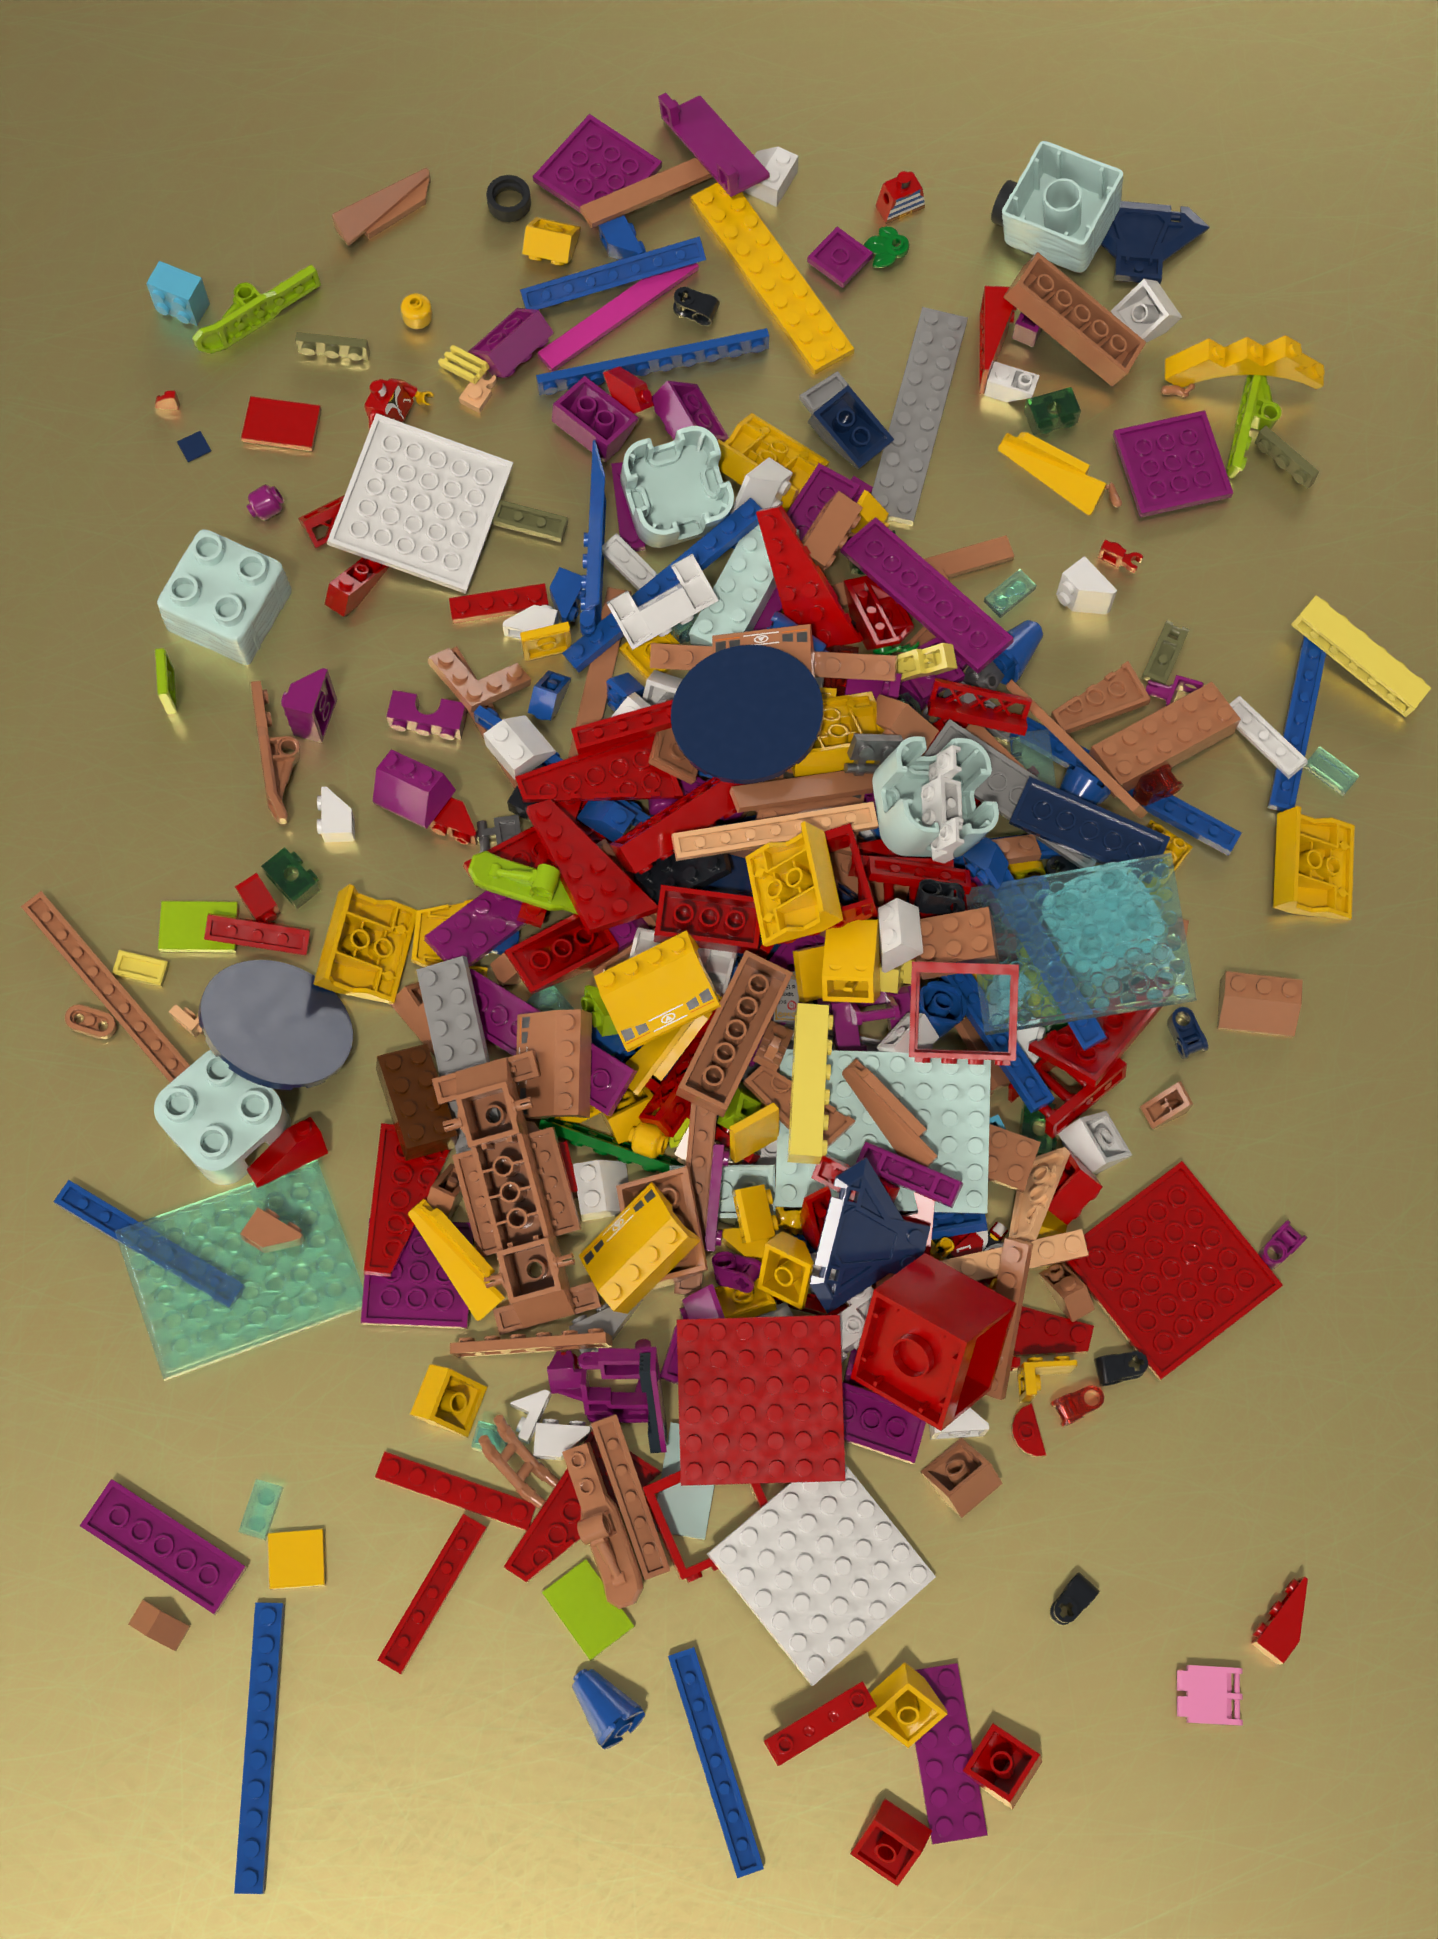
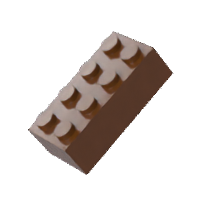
M428 1044L377 1056L376 1071L405 1161L455 1148L458 1135L456 1129L448 1132L444 1130V1127L447 1126H443V1121L451 1120L452 1117L447 1103L439 1105L432 1079L437 1078L438 1074Z

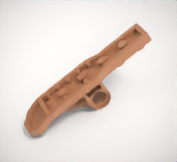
M261 681L251 682V691L267 805L279 825L287 824L288 814L283 804V794L292 768L300 759L299 742L292 736L269 738L268 727L272 726L270 712H265L264 704H269L267 689L262 690ZM285 749L294 750L291 754H285L282 751Z
M590 1442L562 1452L581 1506V1520L577 1523V1529L582 1542L585 1545L590 1544L604 1585L607 1602L621 1609L637 1603L644 1588L619 1509L607 1494Z

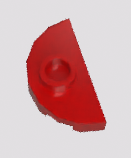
M1031 1403L1022 1407L1015 1415L1011 1426L1012 1438L1016 1446L1033 1457H1045L1044 1445Z

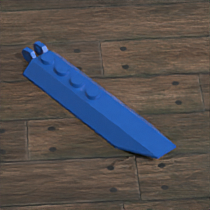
M593 440L589 532L584 533V547H588V553L583 554V568L587 569V575H582V590H586V596H581L582 612L580 613V631L584 637L593 636L595 626L601 621L604 568L602 545L605 544L606 496L604 491L605 473L595 440Z

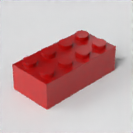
M661 885L654 942L662 943L687 930L699 948L742 954L747 950L756 955L760 928L754 898Z

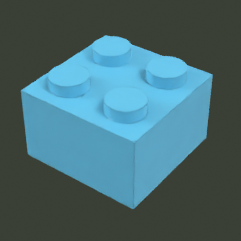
M161 261L158 262L146 283L155 309L160 314H169L185 324L191 323L197 326L210 304L201 277Z

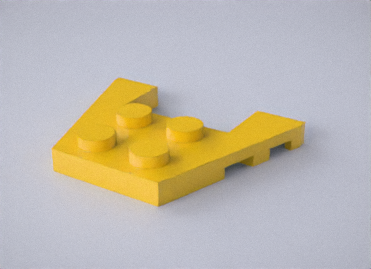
M473 899L466 900L464 903L450 906L447 904L416 912L412 963L427 967L444 962L424 941V937L473 901ZM469 967V969L472 968L487 977L488 968Z

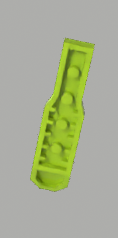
M311 264L270 291L262 294L250 283L238 284L234 289V303L223 315L222 319L212 325L199 328L192 337L195 347L199 351L212 354L225 350L273 320L284 308L321 286L317 270Z
M1247 375L1226 467V473L1229 478L1234 479L1237 473L1245 468L1247 458L1244 457V454L1252 440V437L1249 436L1250 428L1260 431L1267 426L1269 429H1272L1281 416L1280 406L1272 401L1267 376Z
M488 851L473 855L468 872L474 885L489 892L549 911L565 910L577 914L559 878L560 871L557 868L547 864H540L535 869L501 858Z

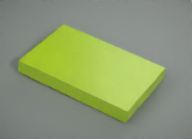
M161 901L159 952L236 953V944L204 940L208 913L238 917V902Z
M586 1559L542 1592L590 1661L635 1627L622 1608L618 1609L607 1602L603 1582Z

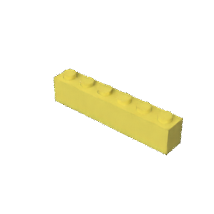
M1317 595L1306 605L1291 624L1404 717H1407L1416 709L1431 689L1421 677L1413 674L1404 663L1393 658L1384 647L1377 645L1364 631L1357 629L1344 615L1336 612L1327 601L1320 599Z
M797 1003L794 1024L787 1162L820 1164L822 1156L827 1155L828 1141L823 1140V1130H828L829 1115L824 1114V1105H829L830 1089H825L826 1080H830L831 1064H826L827 1055H831L832 1039H828V1030L832 1031L833 1015H829V1005Z

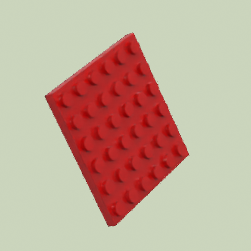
M1183 1161L1084 1234L1089 1254L1087 1257L1065 1261L1073 1273L1087 1286L1088 1292L1133 1349L1146 1356L1148 1368L1159 1381L1283 1286Z
M840 1315L677 1319L681 1486L846 1481Z

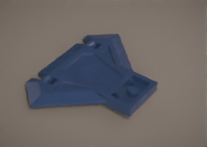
M1121 201L1119 211L1101 245L1115 258V281L1140 283L1143 279L1158 281L1161 284L1163 262L1210 227L1189 207L1181 206L1179 212L1171 211V205Z
M867 1157L835 1176L833 1186L840 1187L841 1189L838 1198L830 1196L814 1260V1265L821 1266L819 1276L811 1275L809 1280L810 1287L827 1314L889 1273H898L923 1255L930 1226L902 1218ZM851 1190L856 1191L854 1201L849 1200ZM832 1269H836L834 1279L830 1278Z

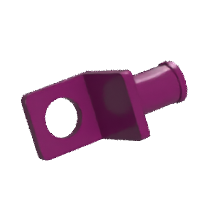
M1176 675L1174 683L1170 686L1149 680L1146 692L1149 696L1166 700L1167 706L1174 702L1178 690L1192 693L1203 687L1204 683ZM1185 684L1193 685V686H1195L1196 688H1190V687L1186 686Z

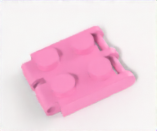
M1186 1665V1671L1178 1670L1177 1691H1186V1696H1177V1716L1186 1717V1723L1243 1726V1720H1240V1700H1243V1694H1240V1674H1243V1669ZM1231 1674H1234V1693H1232ZM1232 1699H1234V1719H1232Z

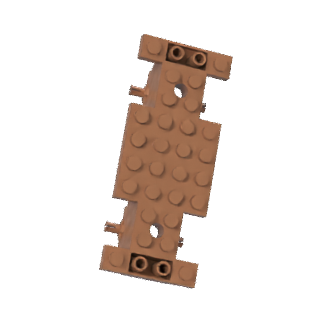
M533 1050L432 1079L438 1104L442 1105L456 1101L458 1106V1118L443 1121V1126H447L444 1127L445 1132L461 1128L466 1136L468 1148H471L469 1151L452 1155L477 1251L482 1257L497 1253L499 1274L484 1277V1282L495 1280L485 1284L486 1288L502 1284L507 1291L510 1305L493 1309L499 1335L603 1307L600 1295L593 1282L570 1288L565 1266L575 1264V1259L564 1262V1260L574 1256L572 1253L562 1256L557 1236L581 1230L579 1216L555 1127L529 1133L523 1110L533 1108V1103H528L532 1102L531 1097L520 1100L516 1083L541 1076ZM495 1108H498L501 1112V1118L497 1123H493L490 1119V1112ZM534 1262H538L542 1266V1274L539 1277H535L531 1273L530 1268Z

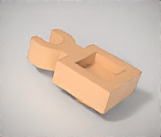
M485 373L476 384L469 382L459 397V402L481 413L492 396L490 389L497 384L496 375H493L490 380H485L484 378L487 375Z

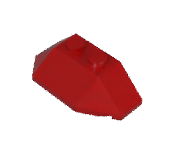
M868 576L844 580L850 617L856 623L857 632H860L864 638L862 642L866 650L900 644L914 630V625L907 611Z

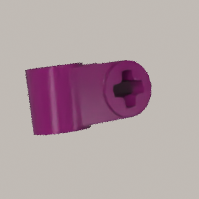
M1289 1220L1272 1235V1238L1258 1253L1270 1269L1278 1267L1308 1238L1305 1235H1300L1290 1225L1291 1222ZM1273 1250L1277 1254L1278 1260H1272L1268 1256L1267 1251Z
M722 1251L713 1256L712 1266L718 1285L733 1288L744 1293H749L754 1289V1282L759 1278L762 1264L755 1258L733 1254L729 1251Z

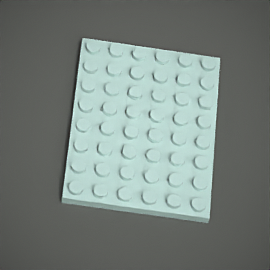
M786 1049L780 1064L779 1074L792 1081L793 1049ZM832 1050L831 1055H827L826 1064H831L830 1080H826L825 1089H830L829 1104L835 1107L839 1113L846 1117L849 1116L856 1121L852 1127L827 1149V1155L853 1166L865 1142L897 1154L842 1076L843 1070L855 1059H858L927 1129V1132L921 1139L938 1156V1159L928 1168L963 1183L953 1208L935 1201L934 1212L987 1214L991 1060H984V1065L968 1064V1059H957V1064L941 1063V1058H931V1063L915 1062V1057H909V1053ZM779 1120L775 1207L802 1208L803 1200L806 1196L826 1186L811 1178L817 1164L787 1162L789 1129ZM898 1186L900 1190L894 1202L897 1210L918 1212L914 1192ZM830 1188L831 1197L838 1198L839 1193Z

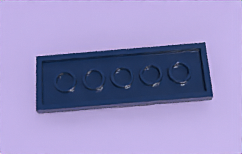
M1030 776L1009 821L1010 825L1102 865L1111 862L1126 864L1135 870L1142 882L1150 885L1170 840L1169 836Z

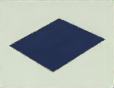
M201 431L177 441L187 462L211 452Z

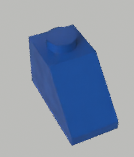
M548 670L534 685L528 713L533 714L537 719L551 721L559 711L571 678Z
M588 801L577 816V820L614 842L628 833L636 814L615 801Z

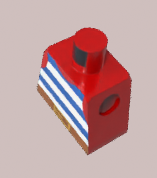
M902 171L897 177L884 182L876 202V208L886 224L925 208L923 188L915 174L911 171Z

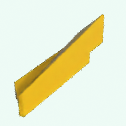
M1021 432L1018 437L1006 433L998 447L1001 453L1087 515L1093 513L1104 494L1107 484L1087 475L1090 467L1089 464L1027 432Z
M716 993L717 996H718L719 1002H720L721 999H722V996H720L718 993ZM713 1011L644 1044L625 1063L637 1071L629 1085L630 1090L638 1096L652 1075L662 1081Z
M425 1199L409 1211V1217L474 1318L480 1321L505 1299L494 1286L489 1288L485 1286L490 1281L484 1282V1277L491 1276L495 1270L448 1217L438 1208L433 1209Z

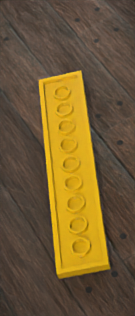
M717 182L691 196L692 205L814 375L854 354L852 344L742 192L730 197Z

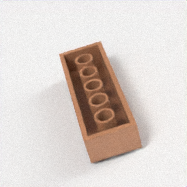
M1039 252L1022 267L1004 295L1007 301L1112 387L1127 375L1146 344V341Z
M1210 682L1093 745L1089 755L1128 792L1234 734L1241 719L1214 683ZM1111 791V795L1113 796V798H1117V796Z
M747 950L745 951L721 999V1007L717 1008L675 1095L724 1117L793 972Z

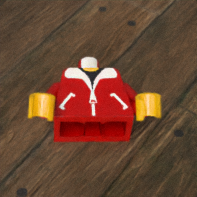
M390 378L388 381L383 379L373 381L370 384L371 393L364 406L369 418V429L376 413L403 423L414 403L412 398L415 397L417 404L420 406H429L430 404L425 401V396L433 398V393L430 391L419 392L417 387L401 379Z
M995 1222L989 1231L944 1237L934 1248L942 1247L945 1251L942 1257L947 1259L1000 1248L1004 1245L1001 1240L1008 1233V1229L1001 1223ZM998 1277L977 1282L990 1289H996Z

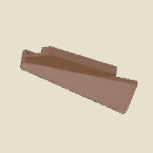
M424 168L333 213L332 218L335 230L349 246L363 234L370 239L424 206L427 201L428 186L431 182L429 170Z
M419 982L405 986L396 995L394 1004L390 1005L422 1043L428 1044L430 1052L435 1057Z
M855 1059L843 1070L842 1076L899 1156L925 1167H929L938 1159V1156L921 1139L927 1132V1129L868 1068H865L858 1059Z

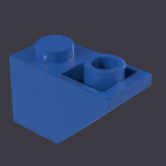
M624 215L599 225V238L609 257L621 260L646 252L642 241L638 242L635 237L636 230L634 225L628 223Z
M559 567L550 585V596L555 609L558 610L561 623L568 622L570 624L571 621L575 622L579 613L578 606L581 602V596H586V590H582L581 575Z
M630 673L612 677L606 681L607 704L615 712L627 696L635 692L642 698L645 687Z
M985 837L962 856L967 863L965 869L970 870V875L973 878L977 876L983 885L989 884L997 890L1001 887L1009 862L998 844Z

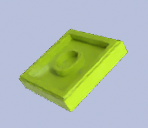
M164 648L155 649L158 696L166 713L176 714L174 667Z

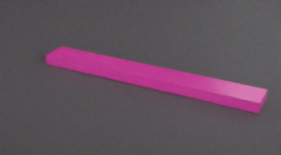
M694 263L643 278L537 352L539 359L551 372L556 371L697 272L699 265Z

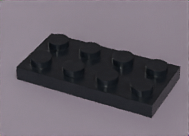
M673 853L664 860L659 858L651 863L653 867L643 874L637 872L633 873L635 884L658 905L661 885L700 890L731 874L732 871L727 853L676 861L675 853Z

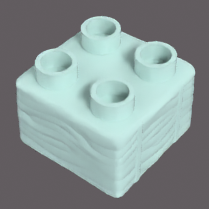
M1041 141L1002 209L1003 231L1006 244L1031 255L1039 252L1049 262L1074 272H1084L1090 265L1119 211L1123 171L1056 144Z
M202 529L195 535L157 600V605L169 632L213 650L240 664L249 665L260 649L279 612L283 609L292 588L286 572L278 560L215 532Z

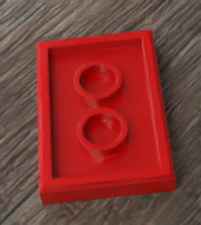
M250 396L241 440L245 443L313 452L321 415V406Z

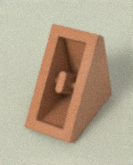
M1180 1081L1141 1105L1140 1108L1151 1128L1155 1129L1186 1114L1193 1103Z
M142 1600L128 1624L145 1636L174 1651H177L191 1627L145 1600Z

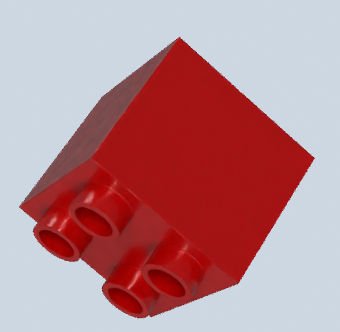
M924 1253L874 1289L850 1378L942 1431L991 1390L1017 1303Z

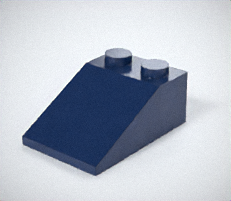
M849 385L816 410L808 421V424L826 444L858 470L895 440Z

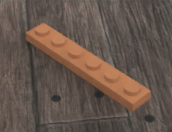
M1012 1237L1004 1239L995 1292L1017 1304L991 1390L985 1394L999 1400L1006 1398L1033 1243Z
M594 1328L588 1329L586 1334H578V1331L566 1330L562 1331V1335L552 1336L550 1332L536 1333V1337L526 1338L525 1334H512L510 1339H500V1336H485L484 1341H475V1338L469 1337L459 1338V1342L450 1343V1354L461 1358L613 1347L612 1336L604 1332V1329Z
M613 1414L590 1423L643 1579L647 1580L670 1571L617 1415Z

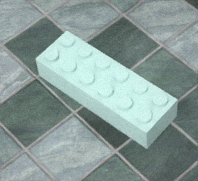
M759 525L739 540L713 588L719 601L700 611L689 632L691 645L712 646L713 635L746 632L754 629L776 588Z

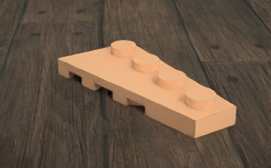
M1066 1147L1035 1158L1024 1192L1016 1190L1009 1237L1026 1242L1037 1239L1070 1155Z

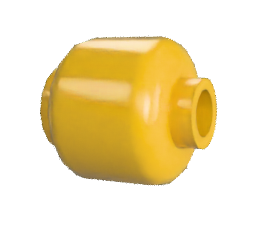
M418 293L410 294L401 303L403 321L408 327L422 329L429 325L433 314L430 301L426 296Z
M640 1122L637 1127H632L630 1130L628 1141L631 1142V1148L634 1153L655 1159L665 1153L669 1137H666L657 1125Z

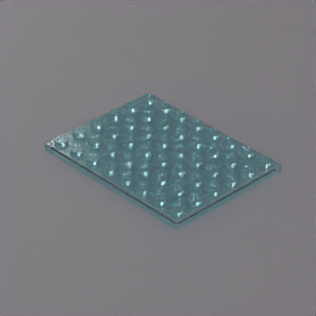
M1171 853L1002 882L1001 887L997 890L990 885L972 887L970 894H966L968 910L989 907L994 920L999 963L1019 965L1017 1030L1197 1001ZM976 974L985 1035L1009 1032L1011 975Z
M317 1160L259 1188L252 1182L115 1231L164 1381L362 1309L363 1286ZM257 1208L263 1211L268 1208L280 1216L278 1220L285 1224L291 1222L301 1228V1234H303L305 1241L299 1246L263 1253L243 1241L240 1233Z

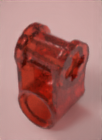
M1166 764L1140 778L1133 791V798L1140 805L1148 806L1176 794L1182 789L1183 783L1176 779L1171 771V765Z
M1090 1385L1074 1393L1066 1394L1050 1404L1056 1408L1062 1421L1060 1425L1063 1428L1097 1411L1104 1402V1394L1099 1387ZM1086 1393L1095 1394L1098 1403L1094 1406L1088 1405L1084 1400Z

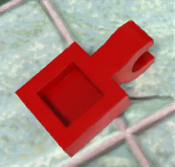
M1105 539L1097 558L1117 568L1123 566L1129 572L1135 573L1138 566L1132 564L1131 561L1134 560L1141 563L1143 555L1138 552L1126 554L1127 550L1120 544Z

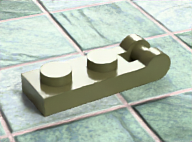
M1166 621L1142 675V679L1166 684L1190 629L1186 627L1179 628L1173 625L1174 622ZM1171 634L1175 637H1178V639L1175 640L1171 637H1168V635Z

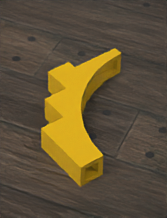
M1286 335L1265 345L1245 337L1226 347L1208 338L1165 359V380L1182 388L1192 383L1212 378L1235 375H1262L1285 378L1303 383L1314 389L1324 386V365L1302 353L1301 344Z

